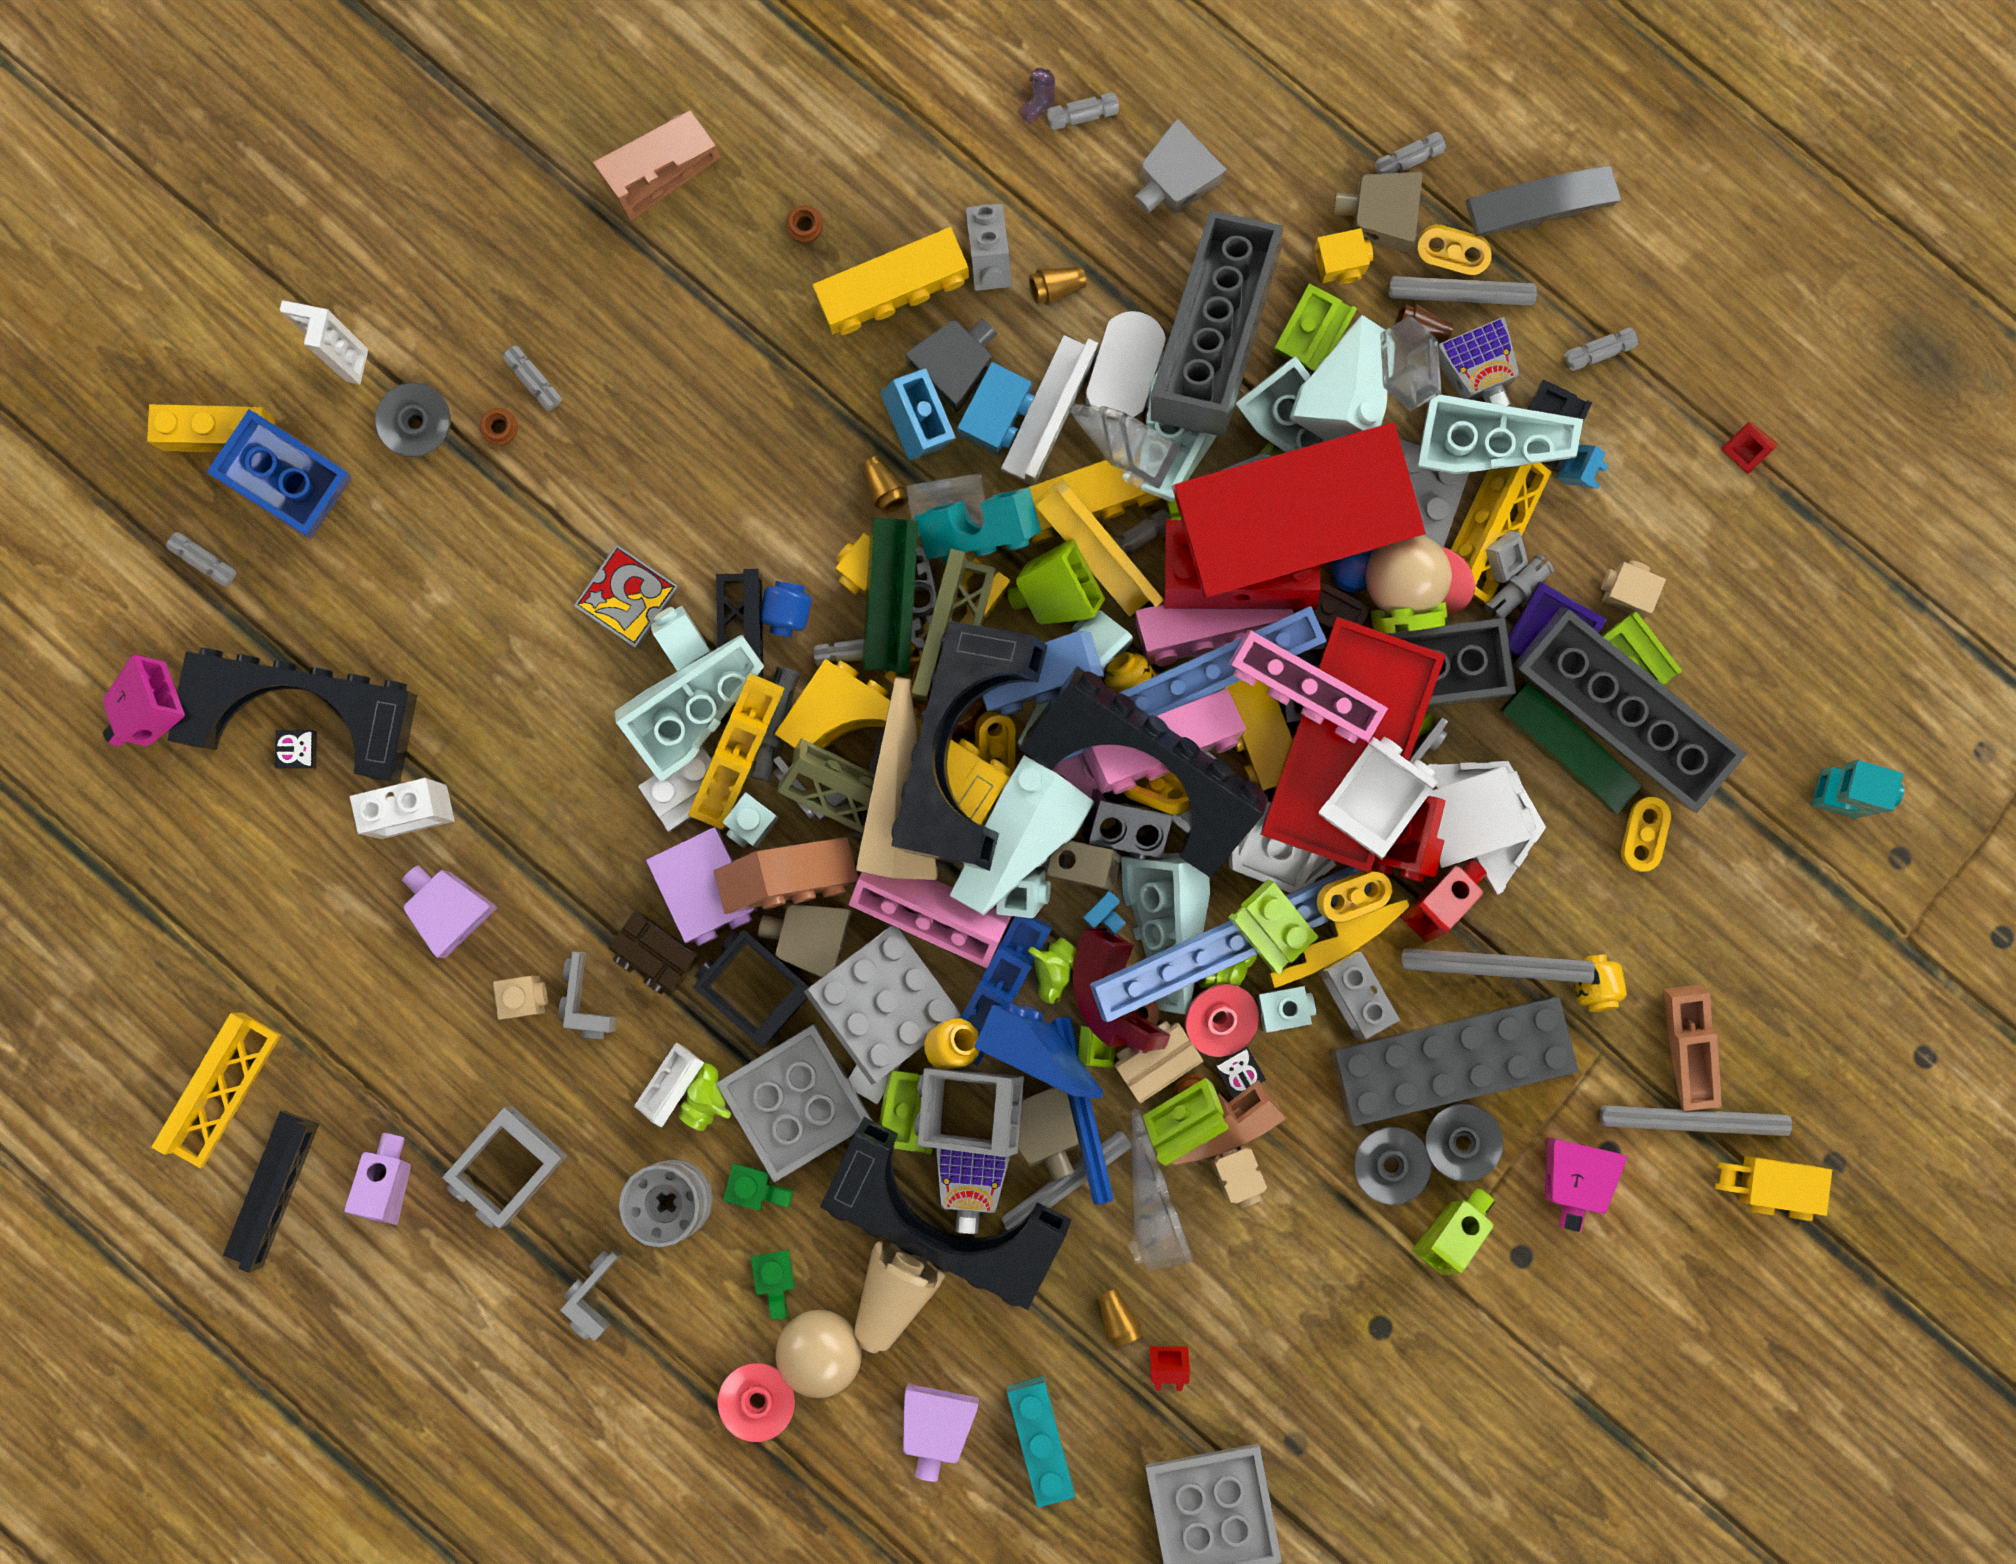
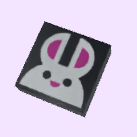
M276 730L275 768L316 769L317 731Z
M1247 1046L1213 1065L1233 1099L1257 1080L1261 1083L1266 1080Z

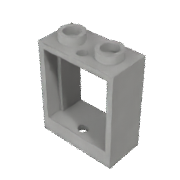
M1352 952L1348 956L1317 971L1353 1037L1368 1039L1400 1021L1362 952ZM1370 986H1374L1376 988L1375 994Z
M924 1068V1074L920 1076L918 1082V1095L922 1097L921 1109L916 1116L914 1125L915 1134L918 1136L917 1146L1000 1157L1017 1154L1024 1076L968 1069ZM945 1079L997 1085L992 1140L940 1134Z
M511 1105L504 1107L442 1178L449 1183L447 1190L461 1202L468 1200L478 1209L475 1214L484 1224L491 1228L496 1225L500 1229L509 1224L568 1155ZM502 1128L507 1130L544 1163L503 1211L496 1207L461 1175Z

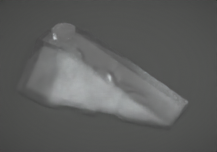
M1079 404L1071 405L1069 409L1071 415L1110 465L1124 473L1121 478L1123 481L1138 489H1142L1144 484L1160 489L1181 447L1125 412L1106 406L1098 408L1095 405L1090 407Z
M1137 1107L1130 1110L1132 1231L1135 1241L1129 1242L1136 1265L1144 1262L1145 1268L1149 1272L1191 1262L1193 1257L1173 1204H1171L1168 1188L1156 1162L1157 1158L1140 1111Z

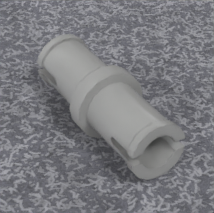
M1537 554L1517 576H1512L1506 582V586L1490 602L1484 605L1486 612L1490 616L1494 612L1496 613L1493 619L1505 618L1522 601L1527 602L1533 595L1532 591L1538 583L1543 582L1554 572V567L1549 561L1544 565L1542 564L1545 560L1544 556Z

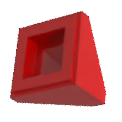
M1748 421L1721 449L1749 474L1776 448L1778 443Z

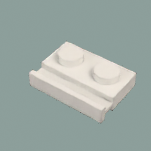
M703 746L699 748L700 751L691 762L662 782L654 775L638 786L668 832H672L692 818L688 816V813L711 761V757Z

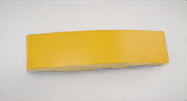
M748 674L688 816L723 830L725 824L722 822L729 815L735 804L771 718L781 699L784 687L754 674Z
M1407 899L1385 905L1380 909L1345 922H1330L1334 937L1311 944L1300 954L1302 963L1283 968V972L1280 975L1274 972L1267 973L1270 987L1277 988L1309 976L1348 956L1381 933L1409 907Z

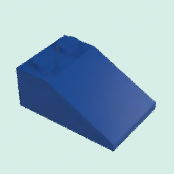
M248 409L207 470L208 474L310 540L352 479L347 471L250 409Z
M1008 1002L1006 1007L992 1005L974 1048L1072 1096L1101 1099L1104 1091L1055 1026L1042 1020L1043 1012L1024 1004L1019 1006L1012 1002Z

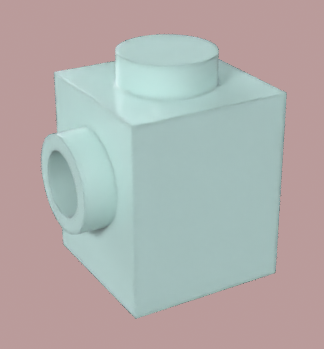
M683 606L677 609L669 607L655 616V622L650 625L653 635L677 671L710 652L706 641Z
M745 792L722 823L730 828L726 835L741 847L745 848L750 843L758 848L780 818Z
M1036 867L1023 878L1016 888L997 903L996 914L1034 918L1043 905L1048 904L1051 885L1050 881H1045L1046 868Z
M1305 986L1256 994L1263 1032L1267 1033L1312 1024L1310 1016L1316 1015L1312 993H1306Z

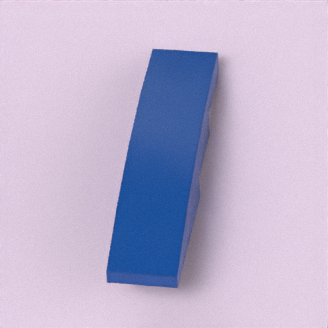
M1015 916L961 1016V1019L970 1022L977 1029L979 1035L992 1005L1006 1007L1008 1002H1013L1034 963V957L1028 950L1030 947L1041 950L1053 928L1050 924L1037 917ZM980 1051L979 1056L972 1064L978 1066L985 1053Z

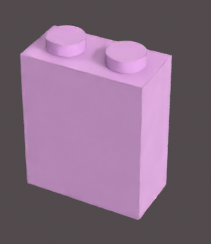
M716 827L646 860L685 943L695 941L697 946L706 944L718 937L716 930L730 925L732 930L751 922L750 914L758 911L757 908L724 914L713 870L733 862L734 859L720 829Z

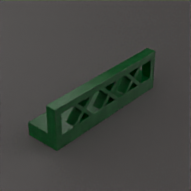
M871 517L862 669L909 674L919 521Z

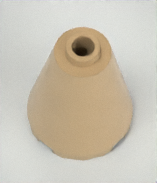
M883 1240L878 1241L871 1252L854 1329V1336L859 1340L858 1345L871 1353L886 1351L890 1348L938 1290L945 1278L944 1271L939 1269L935 1271L928 1265L929 1261L917 1255L907 1254L893 1243L889 1247L882 1246Z

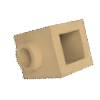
M1637 561L1623 562L1614 570L1609 569L1601 585V590L1605 591L1601 602L1629 614L1637 611L1640 617L1644 619L1653 613L1666 579L1650 573L1651 568Z
M526 976L493 982L498 1020L545 1013L544 1005H547L548 997L545 983L541 982L540 976Z

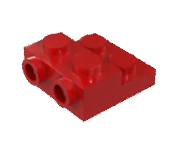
M1428 796L1383 859L1375 857L1371 870L1391 875L1393 868L1402 870L1400 877L1418 882H1423L1425 875L1436 878L1445 841L1437 838L1446 800Z

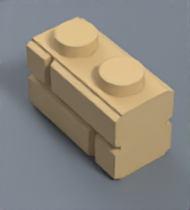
M1166 1020L1157 1026L1171 1035L1165 1049L1139 1053L1127 1046L1116 1054L1119 1061L1114 1066L1140 1104L1203 1062L1202 1057L1178 1022L1170 1026Z
M1244 1144L1209 1158L1215 1174L1219 1177L1218 1181L1223 1194L1231 1203L1244 1208L1262 1200L1260 1194L1264 1193L1267 1186L1261 1171L1257 1169L1258 1164L1252 1149Z

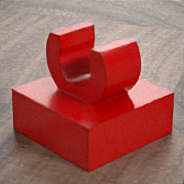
M1150 1346V1381L1154 1383L1156 1391H1161L1162 1383L1176 1384V1391H1182L1184 1384H1189L1188 1346Z

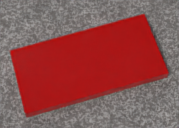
M1395 422L1172 485L1203 598L1426 534Z
M1336 617L1318 669L1388 708L1371 739L1373 737L1379 741L1383 737L1390 739L1403 749L1400 756L1409 761L1446 655ZM1301 714L1259 835L1370 873L1376 856L1318 815L1326 801L1330 799L1367 748L1369 742L1358 737L1354 744L1334 733L1337 725L1324 718L1320 725Z

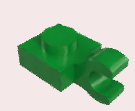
M733 1163L723 1201L758 1211L762 1210L764 1200L788 1207V1205H791L794 1190L769 1184L770 1175L767 1171Z
M790 1249L751 1256L756 1295L768 1293L771 1321L787 1318L789 1314L785 1290L796 1288Z

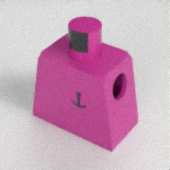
M135 654L129 658L104 696L103 704L110 724L103 731V737L108 743L117 747L122 746L124 742L148 746L153 744L185 716L166 662Z
M1547 1137L1545 1200L1563 1205L1559 1227L1582 1232L1586 1210L1601 1214L1606 1213L1624 1169L1627 1155Z

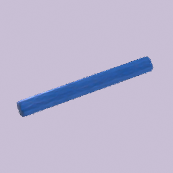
M1061 1017L1054 1019L1051 1024L1055 1026L1078 1057L1079 1050L1071 1018ZM1068 1094L1093 1203L1095 1205L1109 1203L1113 1201V1194L1091 1100L1088 1097Z

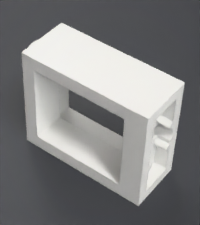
M428 778L350 796L357 832L365 836L384 839L455 822L447 785ZM389 792L394 793V796L386 798V795Z

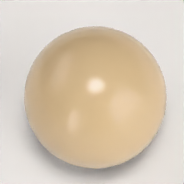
M1424 535L1376 548L1369 558L1365 572L1366 587L1371 599L1381 610L1391 615L1390 610L1411 608L1414 614L1430 612L1439 603L1444 601L1452 580L1451 565L1446 553L1440 545Z
M811 1310L793 1318L782 1330L776 1345V1364L784 1382L795 1392L810 1398H825L841 1392L854 1380L860 1368L862 1348L858 1345L859 1340L854 1336V1327L844 1317L827 1310Z

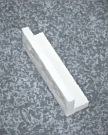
M282 300L279 312L306 335L304 345L343 380L361 384L368 348L328 309Z
M1065 335L1063 336L1001 467V472L1032 486L1036 485L1097 356L1098 342L1088 338L1084 345Z

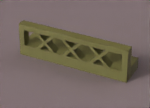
M950 549L912 690L914 703L928 706L932 691L931 677L935 669L938 668L942 653L940 648L941 639L948 630L953 612L968 605L975 616L972 625H982L996 567L967 561L966 553ZM964 571L984 575L983 587L968 596L961 584ZM960 592L964 599L956 603L958 594ZM980 597L979 602H978V606H977V609H976V607H975V605L973 604L972 601H974V600H976V599H978V598Z
M801 738L794 749L792 765L778 785L777 792L863 833L866 821L861 819L859 811L868 810L875 774ZM800 773L813 779L816 788L802 791L791 784L797 774ZM839 792L847 796L849 804L835 807L828 803L825 795Z

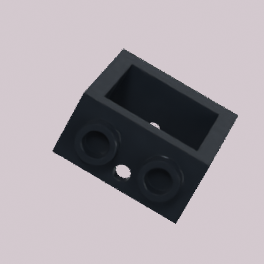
M744 929L740 934L733 931L720 946L724 951L715 962L709 959L695 974L699 981L693 988L757 1045L764 1048L808 999L803 991L811 985L785 962L775 957V954L750 931ZM747 945L795 986L759 1028L711 987Z

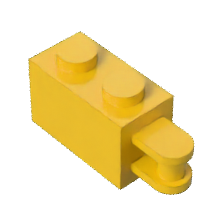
M1744 1156L1743 1165L1718 1162L1717 1168H1721L1720 1182L1715 1183V1189L1740 1193L1739 1201L1751 1205V1212L1775 1215V1208L1790 1210V1218L1813 1221V1214L1827 1216L1832 1169ZM1737 1171L1742 1172L1741 1186H1735Z

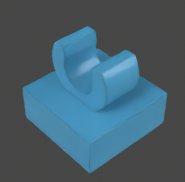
M1578 445L1576 458L1566 459L1556 478L1566 485L1598 489L1600 484L1594 481L1597 471H1607L1608 466L1602 461L1606 452L1597 446Z
M1111 891L1082 918L1092 929L1102 921L1115 934L1126 924L1113 911L1120 900Z

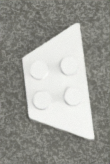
M1509 761L1428 765V767L1435 771L1432 778L1438 782L1434 789L1504 766H1508L1510 773L1514 772ZM1524 788V793L1518 794L1522 808L1529 807L1537 828L1531 831L1533 838L1474 857V860L1480 863L1486 870L1487 875L1485 879L1494 895L1504 891L1507 882L1517 867H1520L1528 855V851L1537 842L1546 828Z
M1267 800L1262 818L1229 855V867L1236 872L1262 882L1269 879L1275 882L1280 889L1292 893L1314 883L1319 876L1328 873L1336 864L1333 860L1259 835L1270 806V801Z

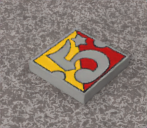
M616 544L574 607L638 649L650 632V625L655 622V616L666 609L679 590V587Z

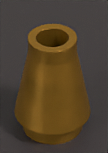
M1081 266L1037 269L1035 274L1029 275L1031 295L1036 304L1044 303L1049 305L1078 289L1085 288L1086 276Z
M873 456L861 465L874 506L880 508L882 513H892L908 502L907 487L884 463L881 456Z
M1117 1288L1096 1297L1101 1309L1107 1342L1112 1341L1115 1349L1143 1337L1139 1329L1142 1327L1141 1323L1121 1297Z

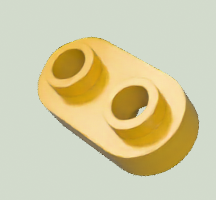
M1439 224L1428 226L1419 235L1418 253L1422 260L1428 264L1467 275H1476L1483 272L1491 262L1490 244L1482 236H1475L1473 233ZM1438 237L1444 243L1439 248H1433L1429 244L1430 240ZM1471 247L1477 248L1479 255L1475 258H1469L1465 254L1466 250Z
M986 711L978 718L975 724V747L981 751L978 757L987 763L992 758H998L997 761L1012 771L1009 775L1011 777L1015 770V725L1008 715L1002 716L1001 711ZM998 723V727L995 730L988 731L990 725Z
M1172 772L1149 781L1148 776L1135 780L1136 786L1124 792L1129 799L1168 814H1182L1191 809L1190 801L1183 785Z
M1647 797L1640 799L1630 810L1621 848V858L1623 863L1632 871H1650L1657 867L1662 859L1671 821V811L1668 805L1660 798ZM1645 810H1650L1654 815V820L1651 824L1643 820ZM1637 846L1645 850L1643 860H1638L1634 855V850Z
M1371 870L1370 873L1361 871L1325 885L1318 894L1317 908L1323 917L1335 922H1345L1385 906L1391 897L1392 885L1389 878L1383 873ZM1370 882L1371 891L1365 894L1364 888ZM1337 895L1338 902L1334 907H1332L1331 899L1333 896Z

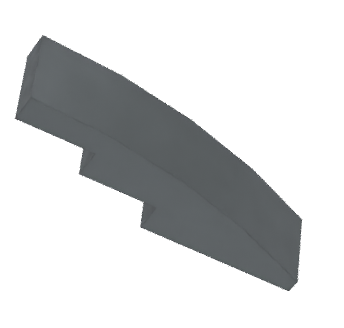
M1610 165L1507 187L1469 198L1465 202L1475 236L1537 227L1544 221L1574 217L1584 210L1614 206L1621 201Z

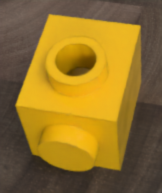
M1362 228L1318 237L1313 248L1321 284L1337 280L1340 281V284L1356 282L1362 278L1361 275H1365L1370 261H1373L1372 245L1369 239L1364 240Z
M865 533L862 534L854 545L848 543L836 557V561L839 564L835 568L841 576L838 582L853 595H856L858 591L865 596L867 593L870 537Z

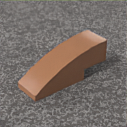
M1701 984L1663 989L1668 1039L1681 1108L1683 1111L1722 1107L1717 1033L1712 1029L1710 992Z
M1259 1080L1230 1102H1227L1219 1093L1217 1096L1224 1112L1223 1118L1228 1124L1229 1129L1175 1160L1172 1164L1198 1161L1242 1146L1265 1134L1286 1118L1276 1099Z

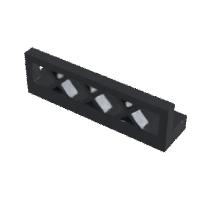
M743 569V573L716 574L717 648L731 641L726 636V626L738 616L744 622V638L764 665L763 623L760 621L763 586L760 570ZM725 583H744V600L736 608L725 598ZM725 604L732 610L727 617ZM743 608H744V616L740 613V611H741ZM763 667V669L760 671V673L757 675L758 677H761V678H763V679H764V667ZM726 713L720 724H727L730 715Z
M285 1110L279 1112L223 1254L225 1257L241 1262L238 1269L250 1273L263 1268L319 1123Z

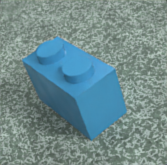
M991 362L958 426V436L997 456L1002 447L1009 449L1018 432V429L1013 427L1020 414L1026 416L1035 398L1034 395L1030 394L1032 382Z
M926 368L892 380L880 392L909 461L939 451L956 438Z

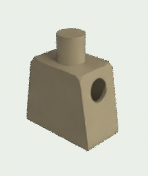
M1407 172L1363 175L1359 181L1356 194L1336 192L1333 215L1354 217L1352 230L1362 228L1364 240L1369 239L1371 243L1409 253L1415 243L1423 173Z
M1068 841L1047 857L1048 860L1040 867L1047 868V876L1053 879L1114 893L1122 856L1111 849ZM1071 856L1076 857L1074 866L1066 868L1067 859Z
M788 904L784 919L763 914L758 936L778 941L775 957L823 977L839 964L852 911L842 908Z
M1052 1087L1022 1100L1018 1148L1029 1166L1033 1167L1045 1162L1053 1182L1073 1174L1074 1170L1066 1152L1080 1145L1068 1093Z

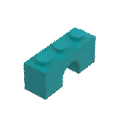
M1030 487L995 494L981 502L980 505L984 518L983 526L977 525L970 519L964 501L934 506L915 515L916 521H919L918 530L926 558L941 557L942 562H947L950 549L962 552L974 551L975 556H982L996 551V546L1006 545L1008 550H1014L1029 545V538L1041 532Z
M1860 760L1845 763L1843 770L1836 767L1822 769L1819 773L1811 806L1854 819L1894 811V808L1901 803L1905 787L1901 784L1904 773Z
M1045 1376L1007 1385V1394L1037 1508L1075 1498L1074 1486L1058 1433Z

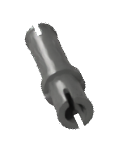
M781 667L776 668L774 683L784 687V691L752 762L748 777L766 782L771 780L775 763L773 759L777 757L778 750H782L784 744L775 735V732L790 711L794 691L800 677V673Z

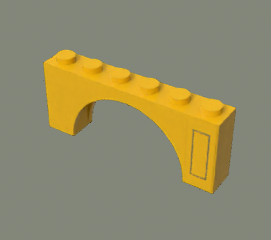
M825 659L775 732V735L794 749L801 738L825 749L835 740L850 732L870 727H885L891 701L886 698L889 692L872 680H869L866 685L856 679L859 672L840 660L835 665ZM914 708V712H916L917 716L919 711L916 708ZM917 718L916 729L919 740L922 725L921 720ZM961 739L957 744L951 740L948 750L947 771L952 793L966 815L977 824L985 826L1010 779L1009 775L1012 771L995 759L987 763L979 758L978 755L981 751L968 741Z

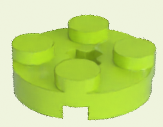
M1446 602L1439 603L1430 612L1414 614L1411 608L1390 610L1391 615L1381 609L1371 610L1372 629L1385 634L1404 630L1429 629L1448 624Z

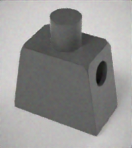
M983 318L968 332L957 321L953 320L905 354L907 364L915 372L926 368L936 393L958 412L982 380L992 362V356L984 347L997 335V332Z

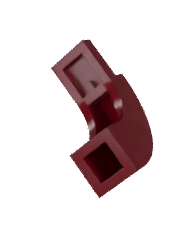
M1107 928L1084 929L1073 963V986L1076 1002L1088 1027L1109 1047L1127 1045L1139 1053L1165 1049L1171 1035L1139 1016L1134 1010L1109 1022L1102 1020L1090 984L1124 969L1134 945Z

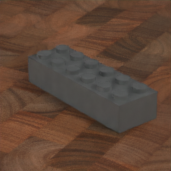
M1210 210L1151 393V421L1225 437L1281 254L1282 225Z
M1560 607L1512 665L1521 675L1673 798L1695 813H1698L1747 755L1740 747L1569 609Z
M1505 618L1387 633L1393 637L1446 655L1428 708L1505 699L1516 693ZM1326 642L1296 656L1318 668ZM1291 699L1287 705L1280 702L1281 711L1287 726L1298 725L1304 706Z
M1558 996L1536 999L1330 1049L1347 1122L1352 1126L1363 1125L1579 1072L1562 1004Z

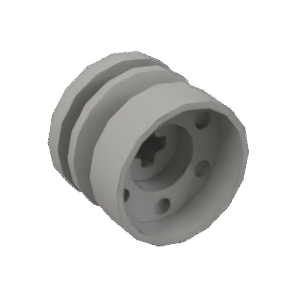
M670 1159L642 1168L629 1178L621 1191L619 1211L622 1223L629 1234L644 1245L659 1248L674 1245L702 1228L709 1217L713 1202L710 1183L700 1169L687 1161ZM673 1193L677 1197L673 1202L675 1206L667 1208L665 1205L668 1200L667 1195Z

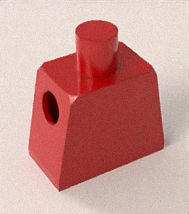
M1470 859L1462 868L1454 866L1442 873L1399 917L1425 943L1446 934L1483 895V891L1478 884L1487 875L1486 870L1473 859Z

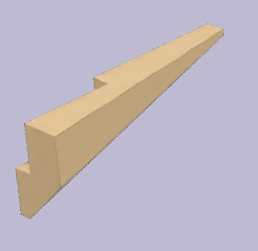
M897 677L895 678L856 871L892 879L936 880L939 870L936 867L935 859L907 853L891 846L892 826L899 817L902 805V788L910 775L913 747L918 743L916 712H914L911 695L912 682L911 679Z

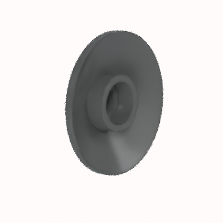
M405 383L391 389L380 401L375 415L376 430L381 441L393 452L406 457H420L436 450L446 439L451 424L450 410L445 399L435 389L421 383ZM421 417L422 425L417 429H412L410 426L412 419Z
M1457 1104L1445 1108L1433 1118L1426 1132L1425 1145L1429 1152L1428 1156L1431 1163L1441 1174L1456 1181L1466 1182L1478 1180L1489 1174L1496 1167L1503 1151V1136L1498 1123L1488 1112L1474 1105ZM1463 1136L1470 1141L1468 1150L1461 1151L1457 1148L1456 1140L1458 1137Z
M1396 1127L1376 1130L1361 1142L1356 1151L1354 1172L1357 1182L1369 1197L1380 1203L1398 1205L1409 1202L1424 1190L1431 1174L1429 1152L1424 1143L1410 1131ZM1388 1158H1394L1397 1162V1167L1392 1172H1387L1384 1169V1162Z

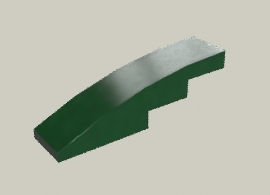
M1523 682L1516 693L1500 709L1547 759L1555 761L1578 785L1586 787L1610 812L1618 814L1642 786L1594 739L1528 683Z

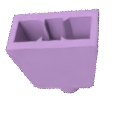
M417 865L402 879L415 894L404 905V911L437 958H446L497 909L495 904L449 871L441 870L431 878Z
M382 1133L377 1153L363 1152L346 1203L345 1213L364 1219L398 1225L411 1164L399 1159L404 1137ZM386 1169L385 1177L380 1180L381 1172Z
M907 1384L904 1406L903 1451L905 1454L919 1457L915 1473L916 1478L936 1482L938 1481L941 1461L948 1463L958 1462L977 1412L979 1397Z

